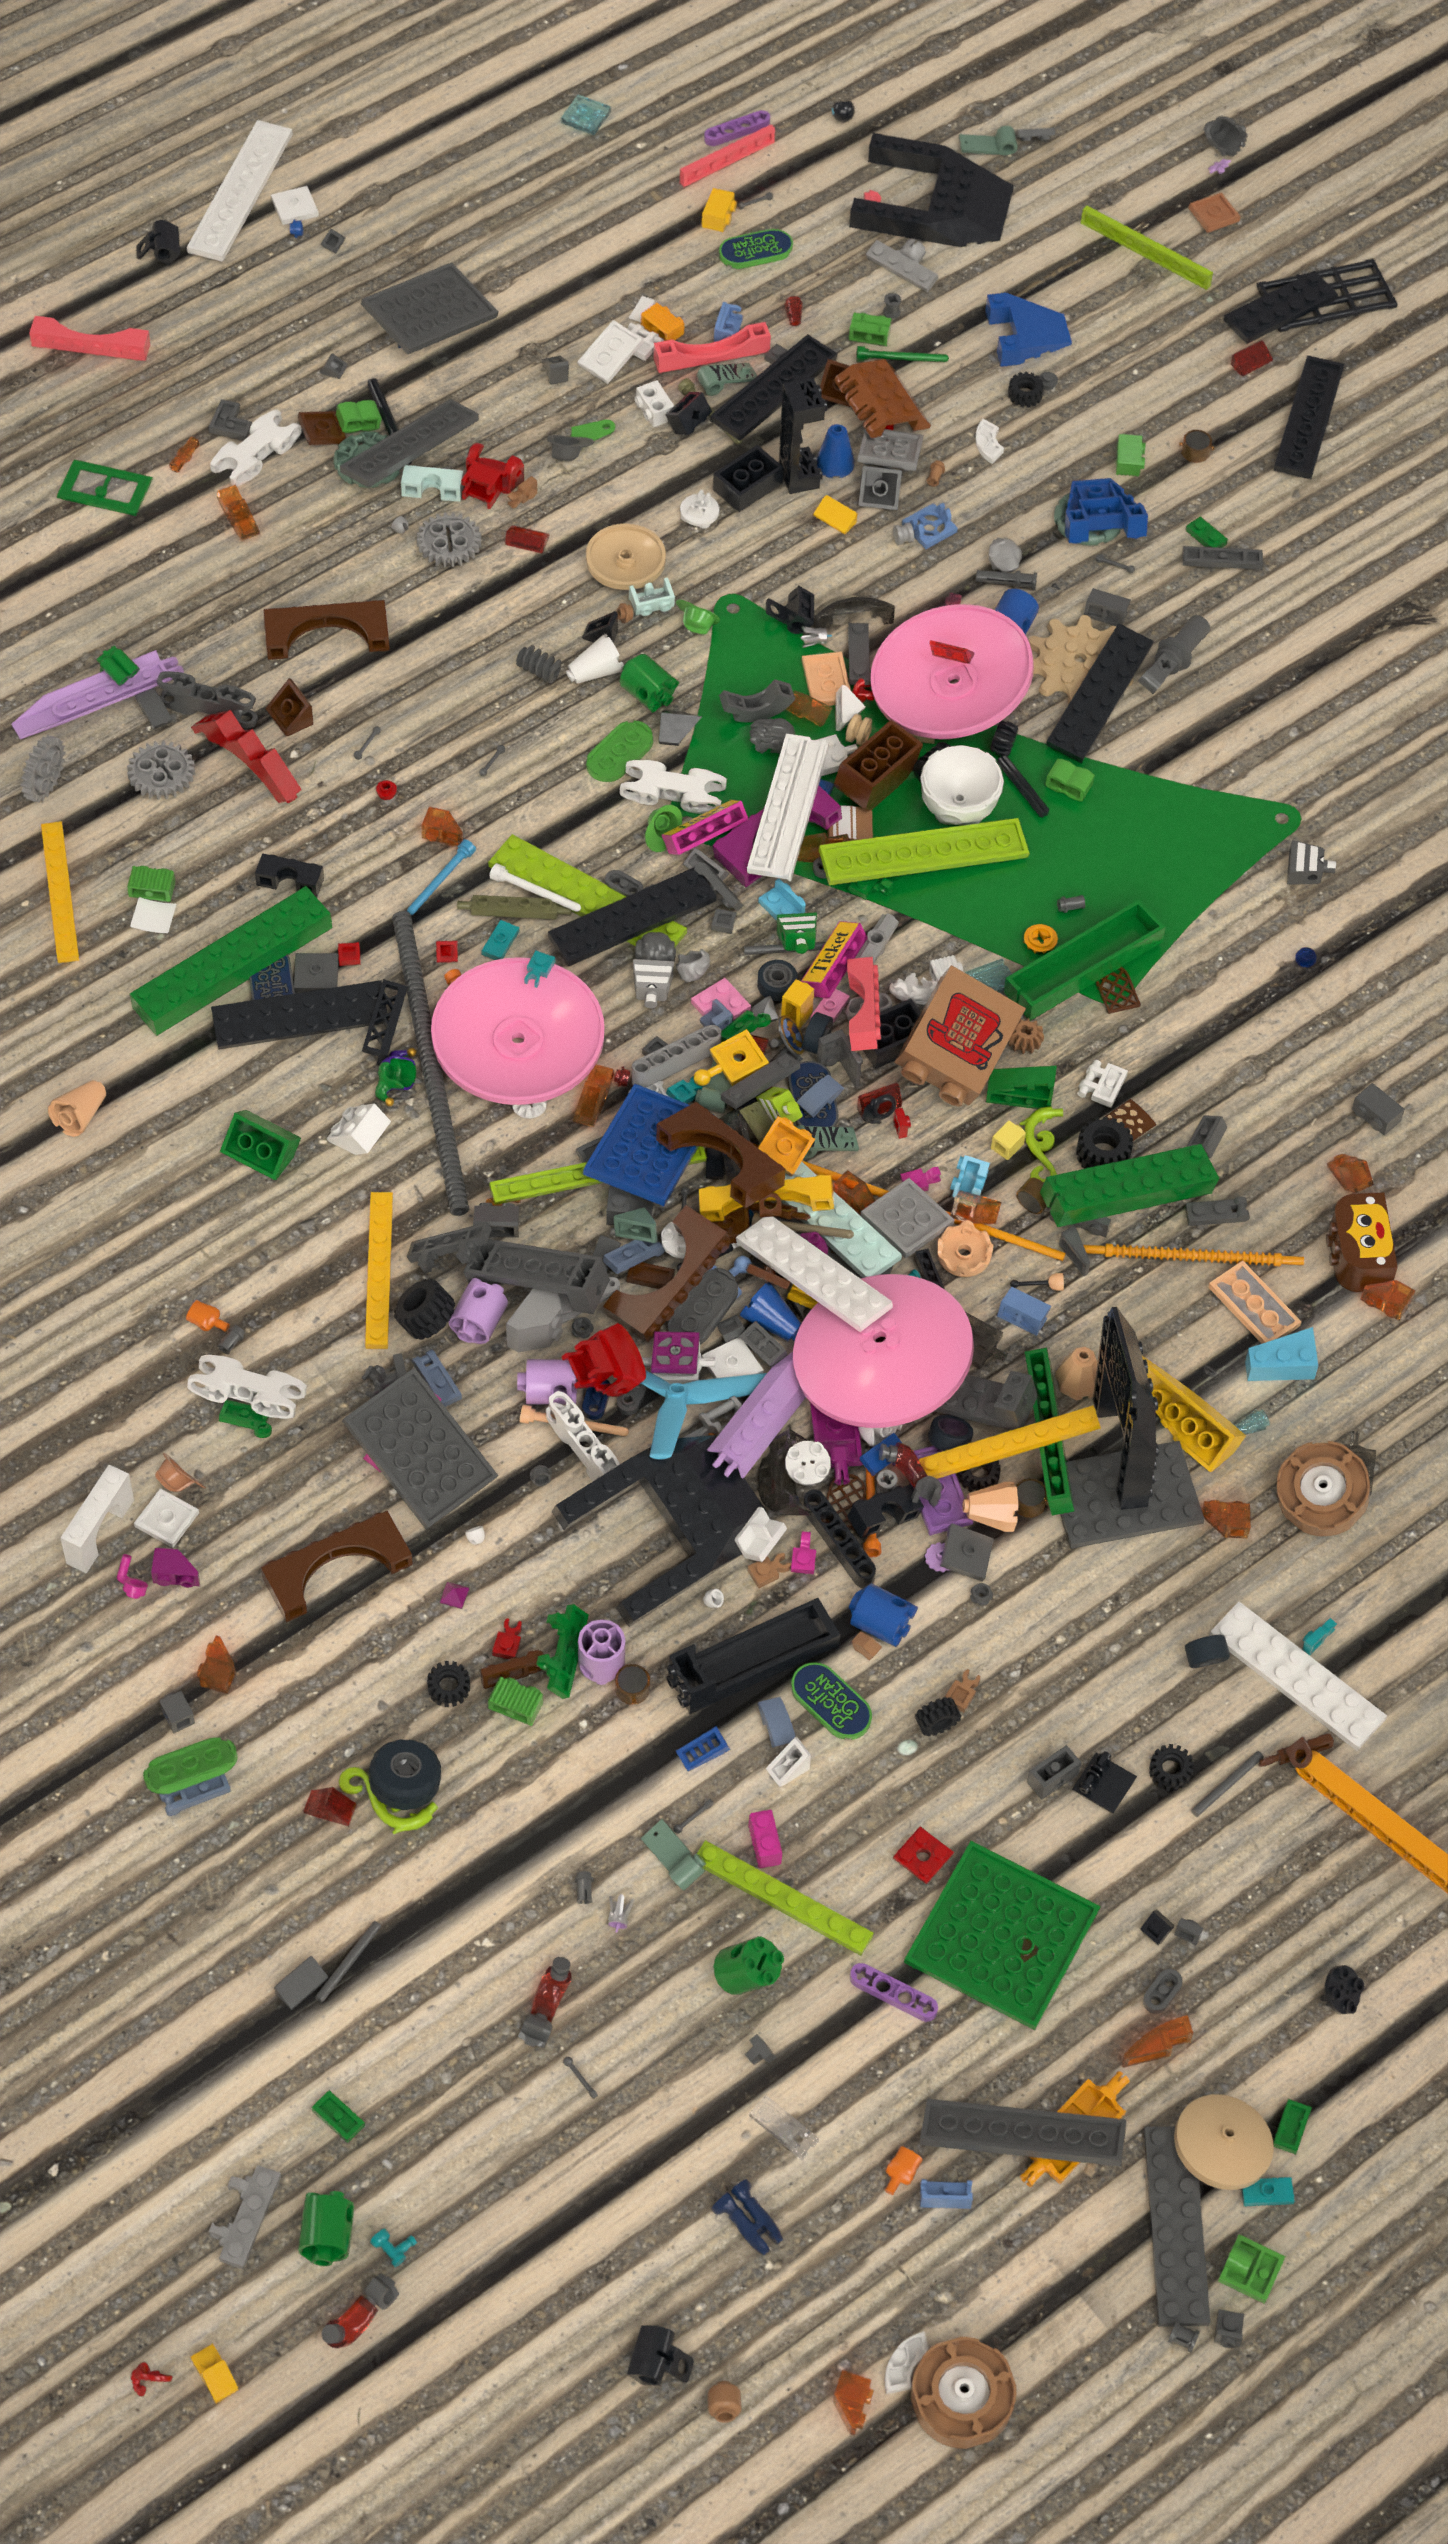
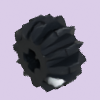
M1000 721L990 746L991 752L999 756H1009L1017 737L1018 726L1009 721Z

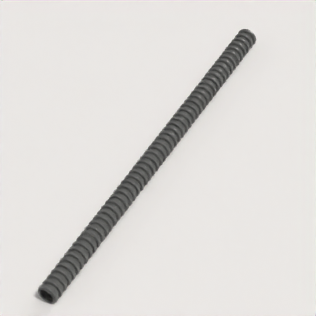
M399 911L392 916L405 985L408 986L407 996L416 1034L425 1088L427 1089L426 1093L438 1145L446 1194L448 1196L450 1213L454 1216H461L469 1211V1205L442 1070L432 1045V1021L411 914L407 911Z

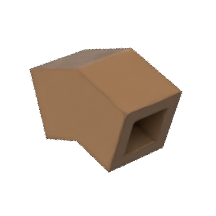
M861 1631L852 1640L854 1650L861 1653L868 1660H871L882 1648L871 1636Z

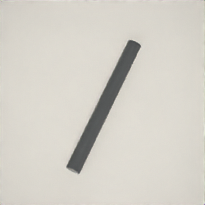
M816 942L815 948L807 951H819L826 942ZM782 944L744 947L745 955L796 952V950H785Z
M1256 1751L1191 1809L1193 1815L1198 1817L1258 1764L1264 1758L1263 1754L1260 1751Z
M373 1921L315 1996L317 2001L320 2003L325 2001L382 1927L378 1922Z

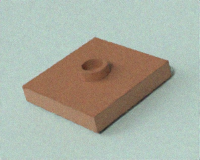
M1222 192L1189 204V210L1207 233L1240 221L1241 216Z

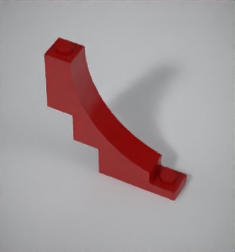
M231 710L207 715L191 726L195 734L203 732L210 742L224 747L243 761L265 784L278 803H290L298 797L296 794L302 789L276 749L266 750L253 729L244 731Z

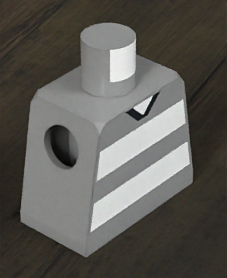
M633 959L636 998L638 1000H645V1007L655 1008L657 1007V1001L667 1000L674 974V961Z

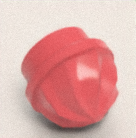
M872 190L864 192L865 200L881 202L882 198L878 192Z

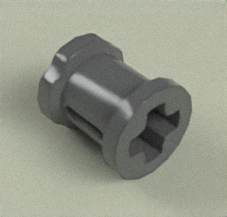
M889 293L884 298V303L886 304L883 309L884 316L891 319L898 318L900 315L899 305L901 304V297L896 293Z
M1176 2320L1168 2342H1175L1186 2347L1188 2352L1192 2353L1200 2331H1192L1181 2326L1180 2322Z

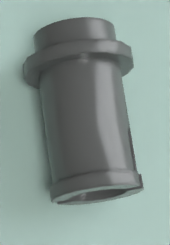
M1084 896L1061 897V899L1057 900L1059 912L1067 913L1068 910L1085 908Z
M237 1325L229 1327V1332L217 1345L219 1350L225 1354H230V1351L238 1341L244 1339L243 1335L245 1332Z
M578 1872L577 1877H575V1882L577 1883V1903L582 1904V1900H584V1904L592 1903L591 1883L594 1881V1877L591 1876L590 1872Z

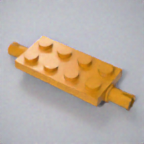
M1117 2071L1114 2077L1106 2085L1102 2086L1095 2085L1090 2079H1087L1057 2112L1122 2119L1126 2111L1118 2105L1116 2095L1130 2080L1126 2075L1122 2078L1123 2073L1121 2071ZM1029 2157L1034 2162L1020 2175V2179L1023 2182L1027 2180L1026 2185L1032 2187L1045 2172L1061 2184L1081 2162Z

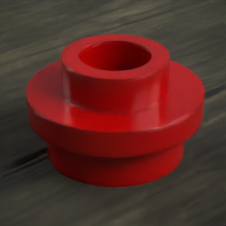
M384 780L377 784L376 793L381 799L390 800L397 793V786L392 781Z

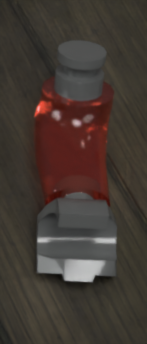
M897 1442L895 1446L889 1445V1447L886 1444H882L879 1451V1460L883 1461L886 1458L888 1462H892V1466L897 1467L914 1487L912 1502L917 1503L919 1497L927 1499L934 1508L941 1498L942 1485L940 1481L935 1477L927 1475L920 1460L910 1446L901 1442Z
M564 1957L555 1958L552 1966L546 1969L537 1987L531 2012L526 2016L518 2035L529 2046L535 2047L536 2045L544 2048L553 2028L551 2022L572 1978V1974L569 1971L571 1963Z
M382 2274L374 2277L369 2285L365 2286L362 2290L366 2297L360 2295L343 2315L326 2324L321 2334L324 2342L332 2348H344L353 2344L366 2330L379 2311L375 2305L385 2310L397 2299L399 2292L395 2287L396 2282L389 2276L385 2277Z

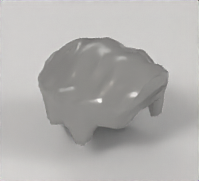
M998 537L996 540L994 539L989 548V561L992 569L1005 573L1018 569L1022 559L1020 547L1008 538Z
M700 949V951H689L687 955L679 954V963L676 964V969L681 979L685 982L697 981L709 968L710 955L703 949Z

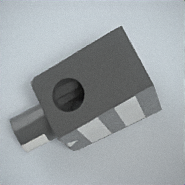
M1292 840L1288 858L1287 884L1321 883L1323 872L1335 873L1336 861L1324 860L1325 849L1322 847Z

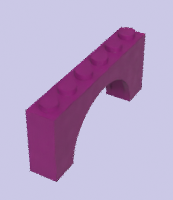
M818 785L808 822L816 823L827 830L842 819L841 806ZM764 808L757 814L750 816L746 822L736 826L729 834L719 838L713 844L714 857L745 888L762 877V875L747 873V866Z

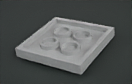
M865 429L858 454V462L866 465H881L885 468L894 467L905 471H916L924 435L884 429L881 437L871 438Z
M910 1178L861 1211L860 1215L897 1249L904 1258L909 1257L943 1233L947 1227L954 1225V1219Z

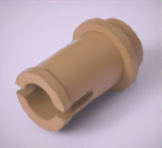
M934 461L930 465L931 471L927 478L928 485L933 487L938 486L940 477L945 472L944 463Z

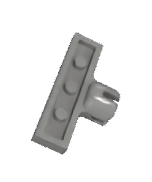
M908 239L898 251L878 240L874 242L866 253V257L927 293L938 280V274L919 264L926 251L923 244L919 241L914 244L916 239Z

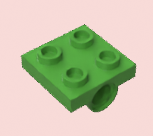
M1239 2234L1218 2282L1265 2304L1286 2256Z

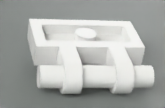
M631 322L628 326L630 331L643 338L644 341L633 355L646 361L654 352V343L662 342L664 339L660 338L653 331L645 330L640 324L636 325Z
M1094 1060L1092 1065L1088 1066L1086 1070L1087 1075L1085 1079L1081 1080L1077 1094L1079 1097L1084 1098L1088 1092H1092L1091 1100L1111 1108L1127 1077L1128 1070L1110 1063L1103 1069L1100 1068L1101 1062ZM1094 1078H1100L1098 1084L1093 1082Z

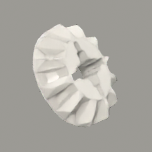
M547 1102L534 1103L532 1108L529 1104L512 1105V1108L520 1117L531 1119L540 1116L545 1111Z

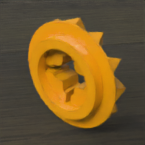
M1033 925L1024 934V943H1026L1028 949L1034 950L1035 953L1042 952L1045 954L1046 951H1052L1057 946V933L1047 925ZM1038 935H1040L1041 939L1044 940L1043 944H1041L1040 941L1037 940Z

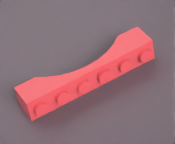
M35 316L29 332L31 345L39 348L146 361L150 348L149 330L128 328L112 334L92 335L68 329L54 318Z
M766 322L747 325L734 335L709 344H685L673 339L654 343V362L658 373L763 354L770 350L771 335Z
M873 957L847 959L849 987L864 1000L859 1012L849 1020L851 1051L878 1049L877 1040H881L878 965L873 964Z

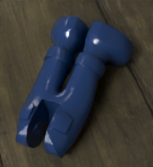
M745 2179L732 2188L730 2192L732 2196L727 2192L712 2206L711 2210L716 2215L729 2214V2219L735 2223L745 2240L764 2256L770 2249L761 2235L766 2233L776 2245L783 2241V2237L771 2216L762 2208L758 2200L751 2196L750 2190L752 2185ZM733 2197L743 2204L744 2209L748 2211L755 2223L749 2220L743 2210L738 2207Z

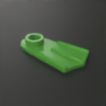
M606 419L571 427V437H586L595 441L615 431V423L612 420Z

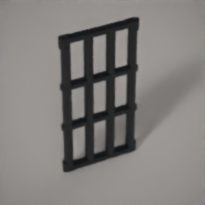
M1374 258L1349 265L1334 266L1330 269L1316 271L1322 278L1333 276L1336 282L1328 284L1334 290L1340 289L1342 296H1338L1337 300L1323 307L1347 303L1350 309L1322 315L1319 309L1313 311V317L1294 320L1278 328L1281 333L1298 327L1317 323L1323 324V322L1350 316L1356 317L1359 314L1383 309L1397 308L1398 304ZM1371 268L1374 273L1347 280H1342L1339 275ZM1309 273L1296 274L1292 277L1268 282L1262 281L1258 282L1256 286L1261 296L1268 294L1267 289L1282 287ZM1378 281L1381 286L1351 294L1347 290V287ZM1385 294L1388 300L1356 307L1354 303L1355 300Z

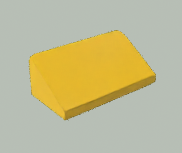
M828 495L822 499L813 516L843 534H846L857 523V513Z

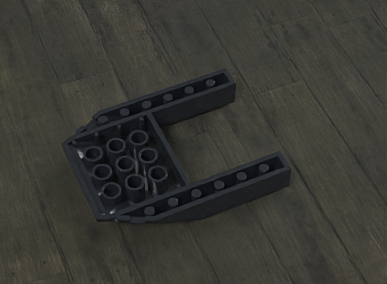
M878 133L872 134L869 145V163L936 174L938 177L928 211L854 198L850 210V228L955 247H965L967 243L977 242L978 245L1001 240L1014 185L945 145Z
M1112 1307L1107 1315L1103 1317L1093 1403L1098 1418L1119 1417L1124 1440L1116 1493L1121 1510L1148 1507L1149 1497L1153 1496L1151 1484L1155 1483L1153 1471L1157 1470L1156 1457L1159 1456V1448L1156 1443V1410H1158L1157 1397L1152 1395V1379L1147 1377L1148 1364L1147 1360L1142 1358V1342L1138 1341L1136 1332L1117 1307Z
M715 1435L678 1438L672 1456L667 1459L651 1458L649 1456L650 1447L559 1502L551 1511L565 1531L640 1483L690 1558L620 1602L616 1609L628 1627L742 1555L735 1542V1538L757 1508H764L745 1478H741L738 1468L734 1469L727 1477L724 1473L730 1465L724 1460L717 1468L713 1466V1463L719 1457V1453L709 1452L707 1449L717 1438Z

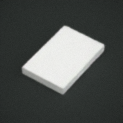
M613 320L577 361L578 366L608 384L643 344V338Z

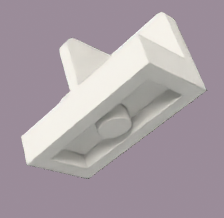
M758 1507L736 1536L735 1542L744 1558L763 1562L787 1528L783 1522L769 1519L764 1508Z

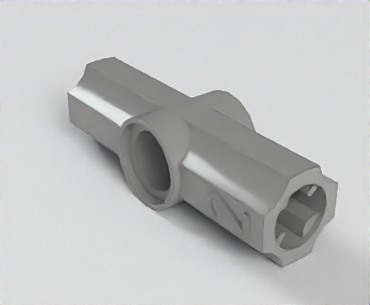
M882 914L874 929L868 932L867 940L855 958L873 957L874 964L878 957L884 953L885 946L896 930L899 921L891 914Z

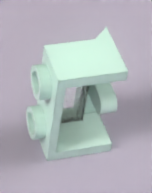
M668 577L664 578L663 588L654 589L652 583H647L644 587V592L636 594L634 586H629V600L636 615L648 616L653 611L661 610L666 612L674 607L675 595Z

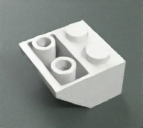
M375 1103L348 1107L343 1112L341 1120L331 1128V1133L327 1140L354 1155L366 1154L391 1121Z

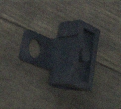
M166 220L154 222L152 231L136 246L137 259L140 260L152 249L157 260L170 266L180 255L179 227Z
M798 585L788 595V603L785 606L768 598L766 600V614L787 624L789 632L802 634L804 633L802 627L810 628L814 624V594ZM771 606L776 607L778 614L772 611Z
M641 2325L627 2375L642 2385H660L664 2373H669L681 2382L687 2383L694 2359L676 2346H673L675 2333L670 2329L661 2326ZM681 2359L686 2364L683 2374L679 2372L678 2368Z

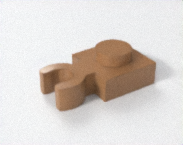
M531 476L518 485L517 491H513L507 496L511 500L508 502V505L514 509L520 502L524 504L529 499H533L537 494V480Z
M780 1553L773 1561L766 1557L763 1562L757 1561L749 1565L747 1571L757 1587L761 1588L779 1579L778 1572H788L791 1569V1563L780 1564V1561L785 1560V1554Z
M969 1669L964 1671L962 1683L955 1680L945 1695L947 1698L951 1697L958 1710L963 1713L975 1697L976 1690L973 1688L979 1685L981 1678L978 1675L975 1680H969L967 1678L970 1673Z

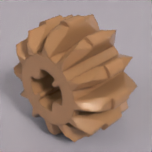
M1029 1017L1026 1021L1020 1019L1008 1041L1009 1046H1014L1015 1051L1022 1050V1054L1026 1051L1032 1054L1034 1049L1039 1050L1041 1043L1044 1041L1042 1026H1038L1037 1020L1030 1022Z

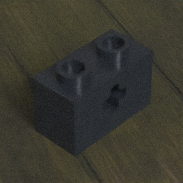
M689 392L665 416L675 434L689 435L694 432L700 423L706 421L707 416L712 413V410L703 392Z

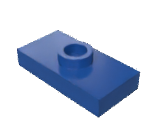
M892 1433L859 1458L872 1476L892 1463L888 1462L886 1458L883 1461L879 1460V1451L882 1444H886L887 1447L889 1445L898 1447L896 1459L908 1451L895 1433Z

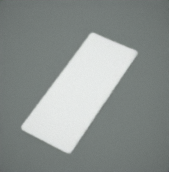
M642 296L629 318L641 322V313L650 308L655 300Z

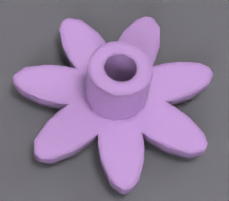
M1222 159L1220 162H1214V165L1210 166L1208 170H1210V173L1217 170L1221 174L1225 171V168L1229 167L1228 164L1231 160Z

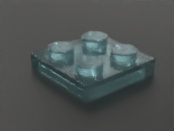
M577 95L561 117V123L595 135L611 113V106Z

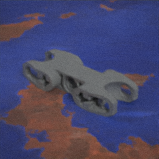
M160 672L157 678V684L160 688L164 689L160 698L166 708L186 715L195 714L197 711L211 715L231 710L242 728L254 727L258 720V715L250 710L253 709L256 697L241 688L227 684L221 685L218 688L196 683L192 675L182 672ZM165 678L174 680L172 684L162 682ZM167 696H173L175 698L173 701L165 700ZM242 698H248L251 700L249 703L240 702ZM249 716L253 719L251 721L245 722L241 719V717Z

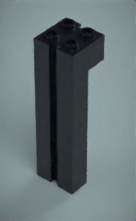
M816 1598L696 1653V1646L693 1644L669 1655V1665H667L668 1676H666L670 1688H675L679 1692L677 1699L681 1707H686L689 1714H692L839 1646L841 1635L820 1599Z

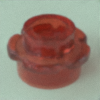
M624 1066L621 1067V1070L617 1069L615 1072L614 1082H617V1087H626L628 1084L630 1070L624 1069Z

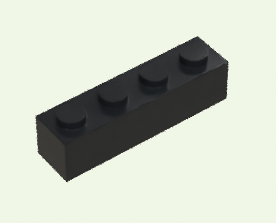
M929 1249L916 1251L914 1259L922 1279L945 1289Z

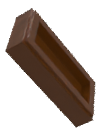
M641 1262L629 1268L626 1282L660 1289L674 1278L675 1269Z

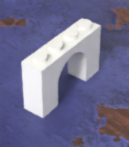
M111 1465L107 1466L61 1536L66 1564L82 1572H88L98 1557L96 1537L107 1512L123 1518L134 1501L128 1473Z

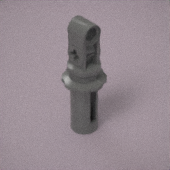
M1193 615L1175 637L1162 639L1158 644L1155 663L1151 668H1148L1138 682L1154 694L1169 674L1173 675L1178 671L1187 669L1191 665V652L1210 632L1208 621L1202 616Z

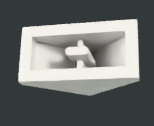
M842 685L836 692V731H841L849 724L855 714H860L865 708L862 702L846 685Z
M795 1737L769 1764L766 1770L777 1785L782 1787L810 1770L811 1754L799 1738Z

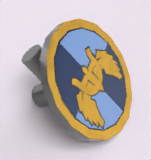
M788 1015L781 1016L778 1022L781 1036L768 1042L769 1047L774 1049L785 1044L794 1055H802L804 1052V1039L798 1025Z

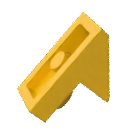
M214 2344L209 2345L190 2357L215 2403L220 2402L239 2390L225 2360H222Z

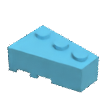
M1313 1327L1249 1348L1245 1360L1247 1381L1315 1379L1318 1359Z

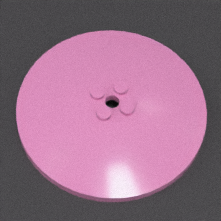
M965 604L930 609L902 623L881 644L871 668L873 695L877 706L889 721L893 720L908 733L932 739H953L973 735L1002 721L1023 700L1033 677L1034 661L1032 650L1022 629L1010 618L993 609ZM954 679L959 680V681H958L957 683H955V684H951V683H950V681H952V680H954Z
M531 958L494 960L465 972L444 991L433 1013L431 1025L432 1045L440 1066L449 1078L465 1091L495 1103L509 1105L534 1104L553 1099L573 1089L588 1076L596 1065L602 1052L605 1030L604 1018L598 1000L580 978L561 966L554 964L547 978L540 977L538 988L534 987V979L529 980L528 984H524V978L528 973L527 965ZM522 1038L524 1041L521 1043H515L513 1042V1039Z
M884 1274L861 1278V1280L890 1299L893 1304L892 1309L861 1332L818 1302L805 1317L796 1335L793 1347V1365L797 1381L807 1399L818 1410L832 1419L852 1426L866 1428L892 1427L912 1422L928 1415L949 1400L959 1389L969 1372L974 1353L973 1333L969 1319L960 1303L950 1293L930 1281L901 1274ZM878 1337L886 1338L883 1342H875Z

